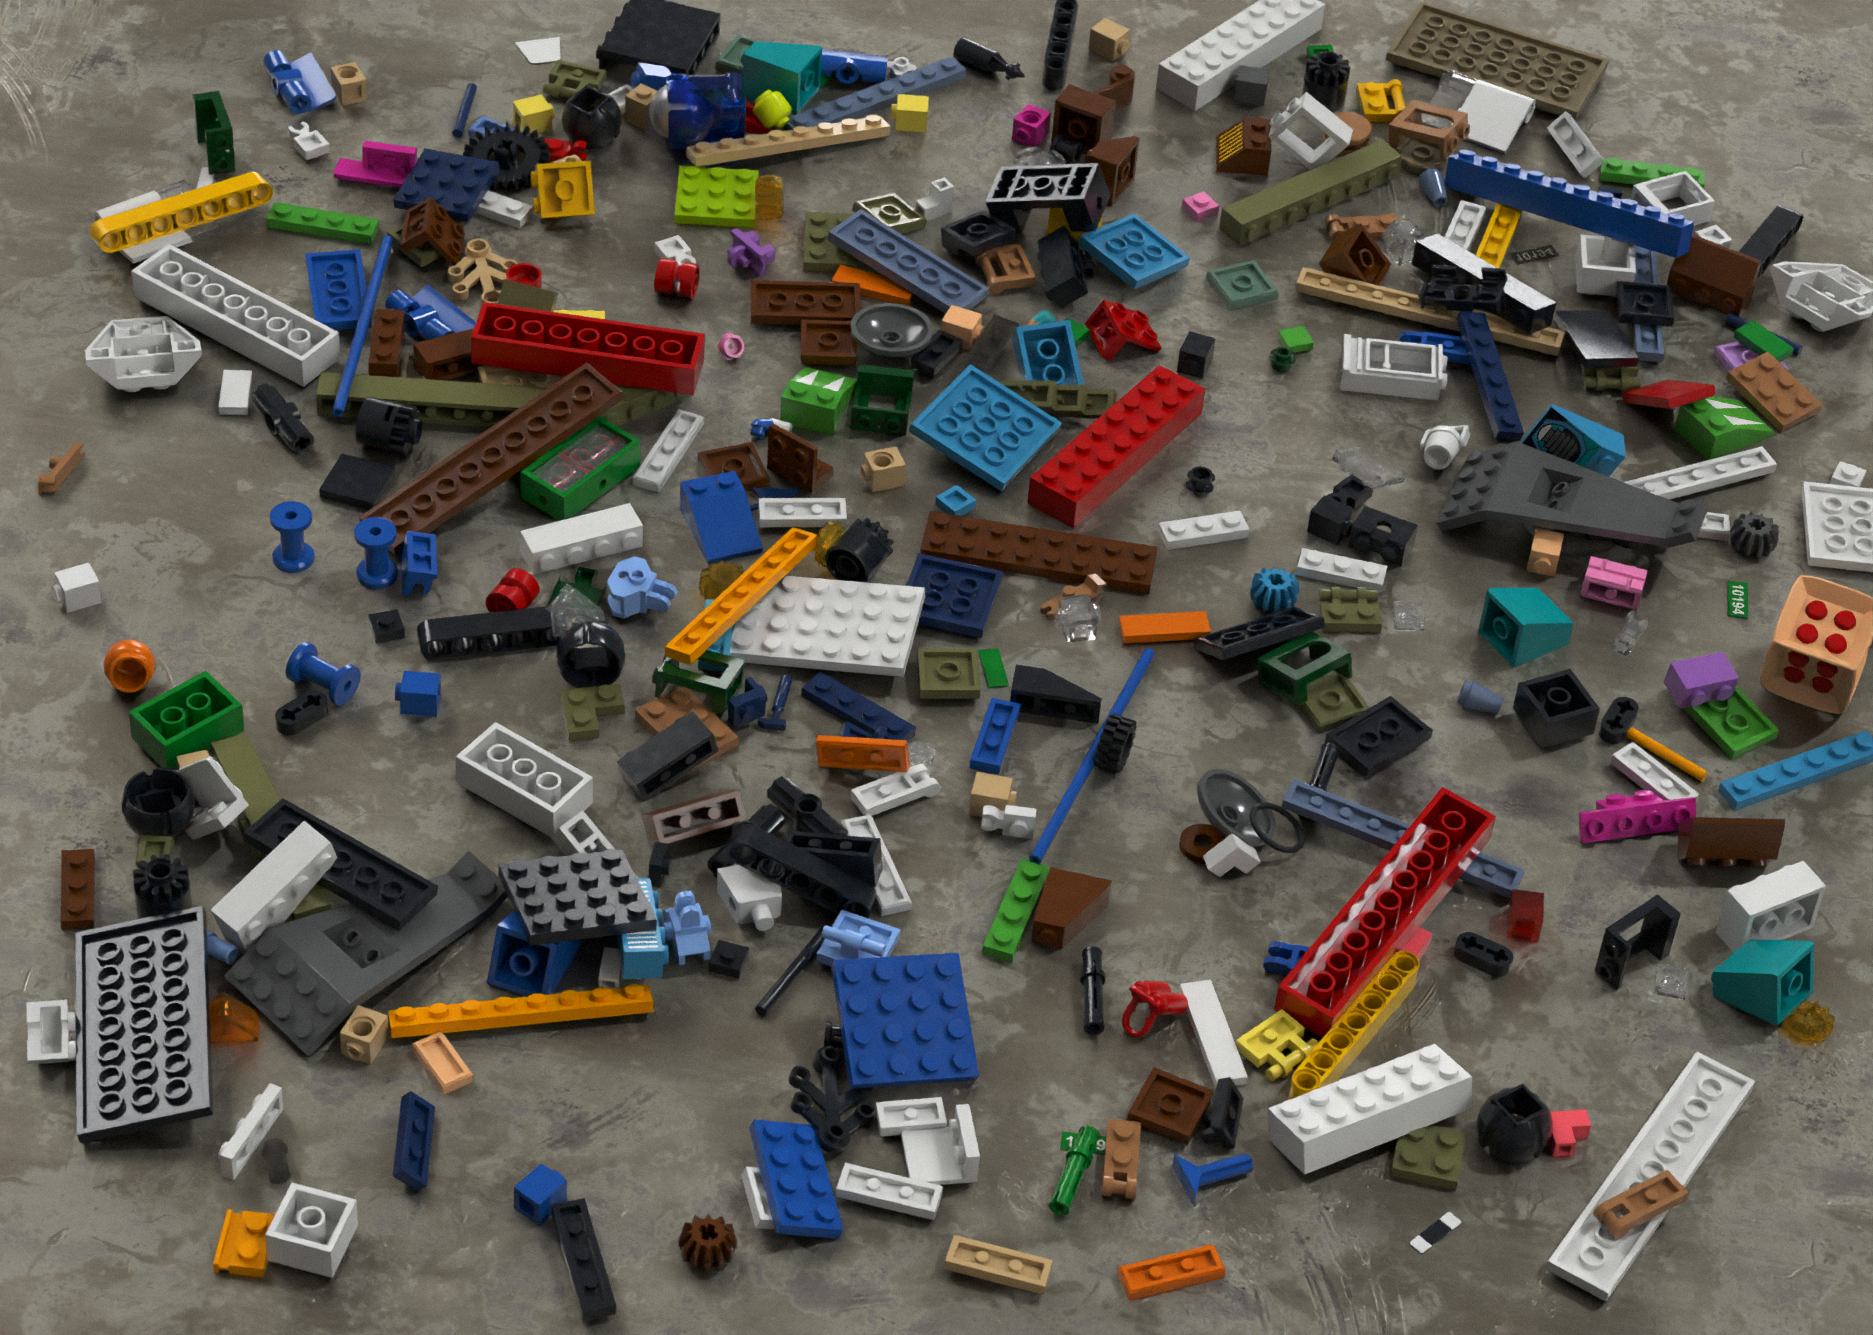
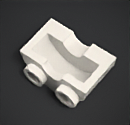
M67 1000L26 1002L28 1065L76 1061V1041H70V1032H76L75 1012H68Z

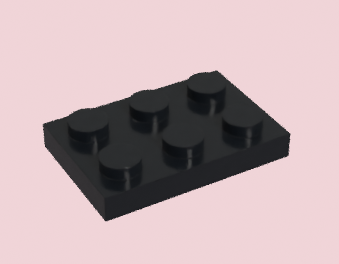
M1389 696L1328 732L1325 743L1337 745L1340 749L1339 755L1368 777L1431 739L1433 730L1392 696Z

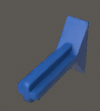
M1174 1154L1172 1164L1193 1206H1195L1199 1186L1246 1174L1253 1170L1252 1159L1246 1154L1202 1166H1196Z

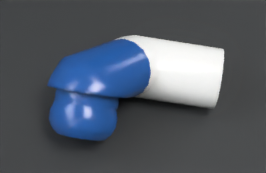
M773 418L755 419L751 423L750 434L755 438L762 439L765 437V431L769 432V426L772 424H776L791 433L792 423Z

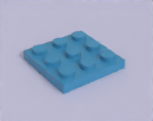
M1135 213L1097 228L1096 231H1090L1081 235L1078 242L1090 255L1094 256L1107 269L1115 273L1133 289L1185 268L1190 261L1188 255Z

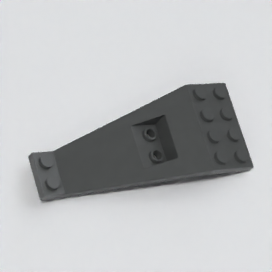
M1515 441L1508 444L1500 443L1493 448L1483 451L1475 450L1467 456L1437 524L1441 531H1446L1488 519H1496L1532 525L1535 530L1536 528H1552L1651 545L1674 547L1696 541L1709 504L1705 497L1695 500L1687 499L1682 503H1676Z
M468 851L447 874L427 879L438 885L437 895L400 930L356 905L349 903L269 928L224 976L310 1057L358 1005L367 1001L492 915L508 896L500 878ZM356 936H358L357 940L354 943H351V941ZM375 955H378L377 959L371 962V959Z

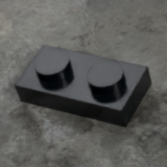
M939 329L933 335L930 344L911 358L910 367L935 377L962 349L963 339Z

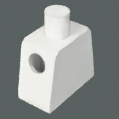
M740 865L718 868L717 892L736 923L746 924L754 922L756 928L760 931L770 929L774 925L773 918H778L781 915V886Z

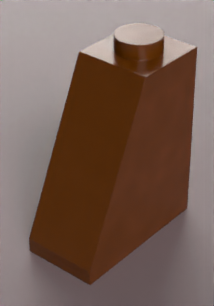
M1050 867L1034 918L1031 942L1061 949L1064 948L1108 906L1112 880Z

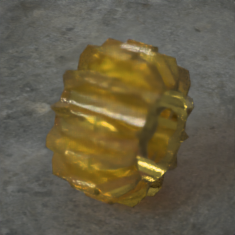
M765 175L756 179L755 206L756 215L759 219L774 220L781 218L784 214V184L780 176Z
M719 560L718 564L709 563L707 568L702 569L699 591L700 595L704 596L705 602L706 599L715 600L744 573L742 565L734 566L733 561L723 563Z

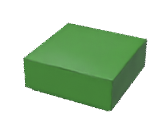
M1304 326L1278 330V339L1282 346L1289 348L1293 353L1313 350L1314 342Z

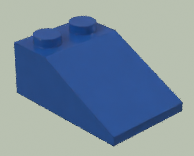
M735 471L680 482V510L707 564L763 553L745 489Z

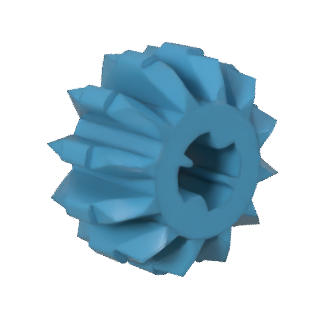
M1274 566L1271 570L1262 568L1261 572L1255 573L1252 578L1249 592L1250 599L1254 601L1255 607H1263L1264 612L1271 610L1275 613L1278 610L1295 607L1300 586L1299 582L1295 579V574H1287L1286 568L1282 570H1277Z

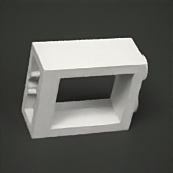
M1306 92L1299 99L1295 97L1282 114L1278 112L1272 118L1268 137L1308 169L1312 170L1330 162L1350 143L1353 129ZM1301 115H1304L1330 136L1315 150L1287 129Z
M1687 171L1635 184L1631 199L1637 201V205L1644 207L1655 206L1660 208L1661 212L1667 214L1677 213L1684 215L1685 219L1694 222L1693 226L1710 222L1715 202ZM1680 197L1687 206L1668 210L1661 201Z

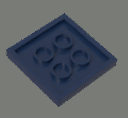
M425 148L394 197V207L409 210L431 197L438 205H442L445 208L447 214L452 219L469 222L499 173V162Z
M918 553L906 585L925 588V599L918 624L982 638L1003 580V571Z

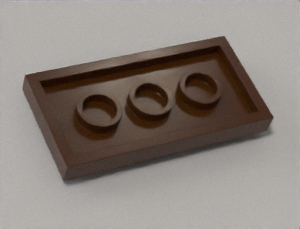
M751 280V324L801 325V319L851 321L854 315L861 310L860 283Z

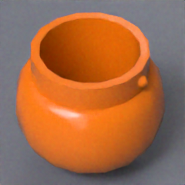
M133 639L122 640L113 644L107 650L103 661L104 674L108 681L118 690L126 693L142 689L152 679L156 669L155 657L150 648L143 642Z

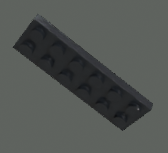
M284 798L244 832L243 842L269 855L305 821L331 842L337 855V859L332 867L324 873L317 884L398 930L425 907L438 892V885Z

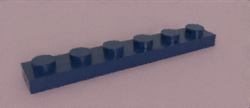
M1460 311L1456 320L1494 438L1521 440L1524 431L1486 315L1479 312Z

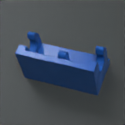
M406 531L400 554L402 595H410L415 584L424 585L422 587L423 595H426L431 589L433 579L437 578L436 534Z

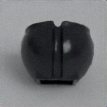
M586 84L565 103L561 120L564 132L571 143L585 141L587 142L586 149H598L611 144L612 137H618L622 116L619 105L612 96Z
M608 621L572 623V627L565 631L557 645L556 657L560 673L566 682L576 688L591 687L592 685H611L619 678L625 664L623 641L619 634L608 625ZM588 643H590L591 645L602 646V647L578 648V646H582V645L588 644Z
M153 768L152 774L148 775L145 771H141L127 782L122 796L121 807L126 823L137 835L177 837L184 835L183 830L192 820L195 801L191 788L184 776L171 769Z
M1523 1083L1516 1087L1500 1090L1498 1093L1489 1096L1480 1108L1477 1118L1479 1142L1482 1148L1488 1146L1489 1155L1498 1161L1516 1165L1529 1163L1533 1156L1538 1158L1550 1142L1553 1131L1550 1110L1545 1102L1541 1101L1539 1096L1530 1091ZM1511 1114L1522 1116L1525 1119L1517 1122Z

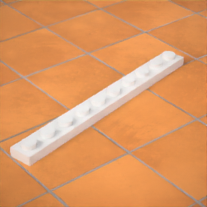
M1761 446L1624 483L1670 500L1773 473L1777 463ZM1524 524V526L1528 529L1531 535H1534V527L1532 525ZM1548 528V529H1544V530L1552 531V530H1555V529Z

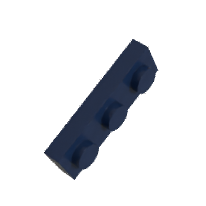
M410 1091L401 1097L392 1176L418 1192L427 1186L435 1106Z

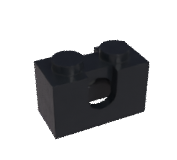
M1364 506L1352 525L1348 547L1366 554L1369 550L1381 555L1383 560L1402 566L1414 547L1418 525ZM1381 525L1387 526L1391 529V532L1389 533L1376 527Z

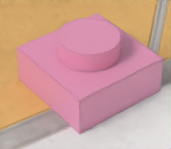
M1204 191L1182 200V208L1197 222L1214 216L1219 212V205Z

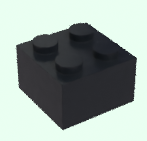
M1571 669L1518 683L1513 704V710L1541 748L1594 734L1600 707Z

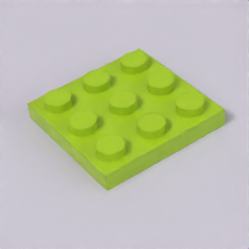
M693 165L679 166L674 223L754 228L759 171L721 167H695Z

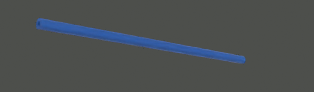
M389 235L383 236L333 406L332 414L335 417L343 416L392 247L393 238Z
M1146 648L1141 654L1030 855V862L1040 864L1095 765L1097 745L1100 742V735L1103 733V727L1111 714L1122 716L1155 655L1152 649Z

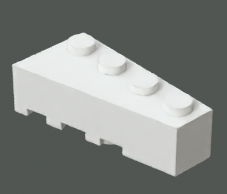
M303 821L211 909L225 940L230 944L237 945L239 952L244 955L269 928L283 924L337 859L331 842Z

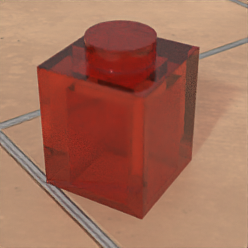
M1512 890L1508 907L1507 938L1539 941L1544 915V893Z

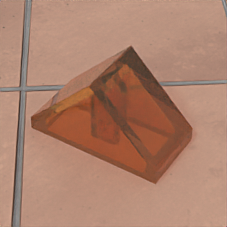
M224 992L209 1002L211 1044L259 1042V1014L256 1010Z

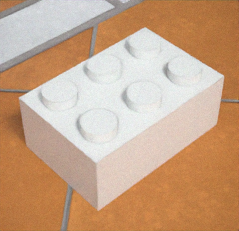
M1804 861L1793 865H1786L1768 875H1760L1755 880L1745 884L1735 885L1726 893L1716 934L1734 952L1750 939L1784 940L1812 929L1826 885Z

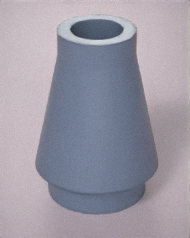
M1435 168L1422 172L1419 177L1420 188L1432 201L1434 207L1445 206L1448 203L1443 174Z
M1465 680L1457 703L1462 704L1465 709L1497 715L1504 698L1495 695L1474 680L1472 683Z

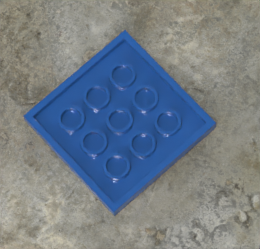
M959 953L833 960L831 970L850 1089L977 1080L979 1071Z

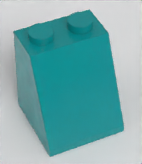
M755 41L749 49L744 50L741 56V64H743V73L740 78L742 96L755 101L757 97L769 89L772 92L779 91L791 105V114H798L820 90L823 47L818 45Z
M1490 588L1486 592L1478 633L1515 668L1568 645L1574 623L1538 588Z
M1748 940L1742 947L1736 949L1725 962L1714 969L1711 976L1713 997L1771 1024L1779 1025L1814 993V943L1796 940Z

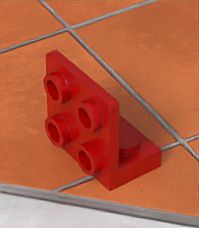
M1103 299L1085 322L1086 327L1090 329V334L1102 358L1111 361L1126 341L1155 352H1159L1162 349L1157 340V334L1148 323V317L1143 312L1130 310L1121 303H1112Z

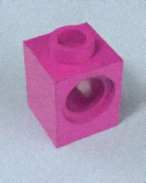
M1028 104L1013 120L1012 140L1035 149L1049 134L1051 112Z

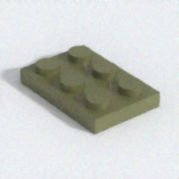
M805 212L803 271L836 272L840 264L858 269L857 258L827 240L829 231L853 214Z

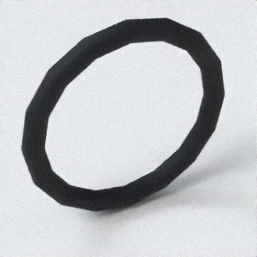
M1260 802L1252 807L1249 815L1251 826L1265 844L1283 853H1296L1303 848L1305 842L1304 831L1290 812L1270 802ZM1260 809H1271L1286 817L1297 831L1299 839L1297 845L1285 847L1269 839L1257 823V811Z

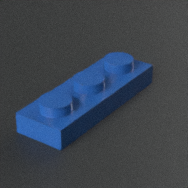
M991 698L970 759L969 768L1000 774L1020 714L1021 704Z

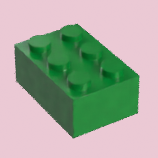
M207 671L129 711L131 738L162 768L171 770L177 768L176 756L210 750L212 742L234 737L244 731L242 704Z

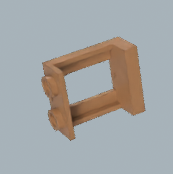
M1412 100L1389 124V146L1397 149L1399 143L1407 138L1441 145V160H1445L1469 136L1468 113ZM1422 113L1448 119L1453 122V125L1444 129L1423 126Z

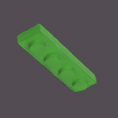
M1603 158L1604 162L1599 166V180L1635 185L1687 171L1703 189L1705 185L1704 171L1693 167L1680 168L1668 164L1656 165L1643 161H1624L1618 158Z
M274 202L266 218L267 227L366 244L373 243L379 230V219L294 206L287 203Z
M1021 859L983 944V955L1013 962L1041 898L1050 866Z

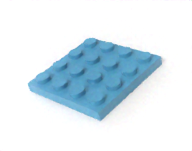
M970 364L911 423L909 432L1000 491H1003L1060 431L1062 422Z

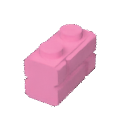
M1591 556L1580 597L1637 611L1648 570Z

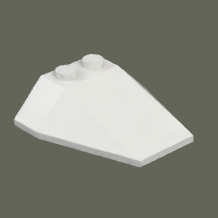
M1784 261L1771 265L1770 272L1781 306L1788 309V313L1793 317L1810 322V326L1818 331L1824 332L1868 318L1873 313V281L1843 264Z
M168 316L111 320L85 350L86 366L116 389H124L126 392L139 391L144 387L166 389L170 385H176L202 356L200 341Z

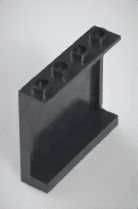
M630 0L624 4L621 15L616 17L613 28L607 31L603 44L598 45L596 59H599V69L603 70L609 60L635 66L638 63L667 66L671 74L677 75V82L690 84L720 35L721 13L666 0Z

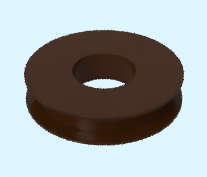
M1194 824L1184 829L1181 833L1179 848L1181 853L1190 861L1206 864L1203 855L1226 837L1212 825ZM1204 840L1211 845L1209 847H1200L1195 842Z

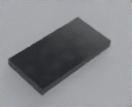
M1608 310L1555 311L1554 320L1561 331H1565L1564 336L1584 368L1637 366L1638 356Z
M1291 607L1196 637L1193 641L1196 650L1225 660L1325 628L1326 626L1324 617L1297 607Z

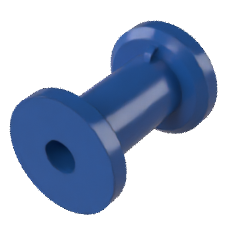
M295 501L283 502L276 505L270 512V523L275 530L280 532L281 543L273 551V563L279 570L288 573L302 572L308 569L314 562V551L310 545L304 542V530L312 522V513L310 508L303 503Z
M371 517L364 519L354 529L355 541L364 548V560L356 568V577L359 583L365 587L372 589L386 588L392 585L398 577L397 565L388 558V547L396 539V527L385 518Z
M303 642L297 646L286 666V677L288 680L299 683L308 679L329 690L330 701L338 706L344 705L353 697L361 678L360 669L352 664H348L340 669L319 658L316 646L310 642Z

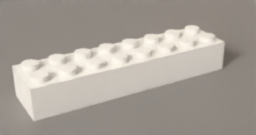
M1259 0L1159 63L1156 89L1196 111L1231 88L1232 76L1238 75L1240 65L1262 68L1321 30L1326 4L1319 0Z
M170 244L131 271L133 295L135 298L303 387L340 359L339 332Z

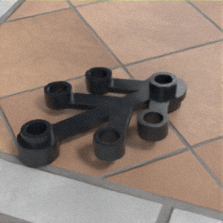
M824 1046L817 1051L812 1061L815 1071L822 1075L823 1093L809 1081L811 1077L809 1070L802 1066H796L792 1069L788 1081L791 1086L800 1089L802 1092L794 1094L790 1102V1108L793 1112L802 1115L818 1130L817 1137L821 1148L828 1153L836 1154L847 1148L850 1143L851 1132L861 1125L871 1123L876 1110L872 1104L860 1102L853 1115L840 1123L839 1114L859 1099L868 1098L873 1087L849 1089L838 1097L836 1072L841 1063L840 1052L833 1046ZM812 1102L825 1112V1119L811 1108Z

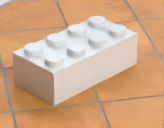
M497 722L492 724L456 756V783L551 838L559 827L582 810L585 811L593 803L592 776Z

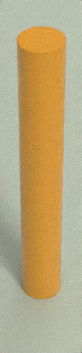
M1631 727L1628 730L1626 738L1699 781L1703 782L1706 779L1708 771L1635 728Z

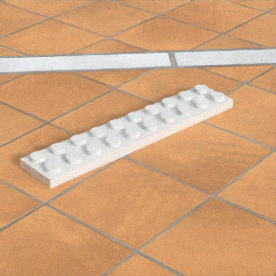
M1696 1052L1547 1262L1546 1270L1607 1301L1668 1211L1629 1230L1625 1236L1617 1240L1608 1232L1609 1227L1605 1223H1600L1594 1217L1593 1212L1596 1207L1666 1170L1685 1188L1753 1090L1755 1081ZM1620 1211L1615 1213L1618 1218L1624 1216Z

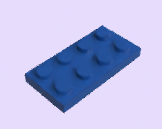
M360 249L306 253V268L314 320L333 330L356 329L367 293ZM370 320V323H369L368 328H371V327H372V321H371V320Z
M754 1119L749 1130L776 1234L838 1239L843 1232V1227L816 1128L808 1124Z

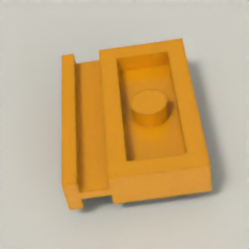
M227 1209L213 1261L214 1272L219 1273V1270H228L229 1274L264 1278L268 1262L265 1234L275 1214L252 1211L233 1213V1209Z

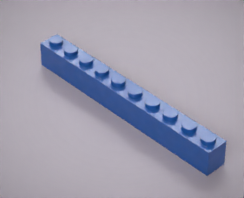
M1460 150L1448 158L1445 187L1674 258L1689 252L1694 222L1685 219L1684 215L1677 213L1667 214L1661 212V209L1655 206L1644 207L1637 205V201L1632 199L1621 200L1614 198V195L1609 192L1591 191L1590 187L1586 185L1568 184L1567 180L1563 178L1545 177L1540 171L1522 170L1517 164L1499 163L1494 157H1479L1471 150Z

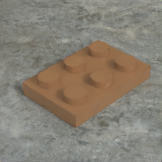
M1769 352L1729 371L1726 380L1780 433L1819 413L1823 406Z
M680 686L635 709V719L652 735L659 734L678 718L684 717L691 711L699 717L713 733L719 751L693 769L738 746L739 737L688 688Z

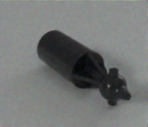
M962 37L955 45L954 58L987 73H992L993 71L1005 72L1007 80L1016 79L1017 77L1024 78L1025 76L1020 71L1021 65L1019 63L1008 65L999 52L970 39Z

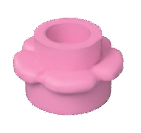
M726 333L722 336V340L718 342V351L722 353V357L726 360L739 358L744 351V342L739 335ZM729 344H732V349H729Z

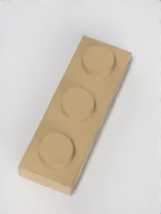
M954 1235L945 1259L944 1269L1044 1295L1052 1271L1053 1260Z

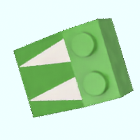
M805 367L789 380L781 396L780 420L792 423V426L834 435L856 390L857 379Z
M1709 397L1680 406L1674 428L1707 460L1725 456L1772 437L1774 431L1740 400Z

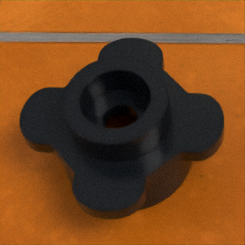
M1198 466L1187 473L1189 478L1185 485L1187 489L1206 493L1213 491L1214 486L1212 482L1215 480V475L1210 469Z

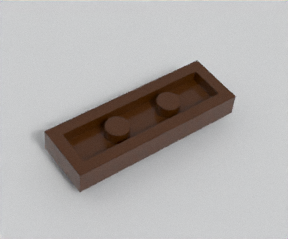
M94 849L62 850L61 930L94 928Z

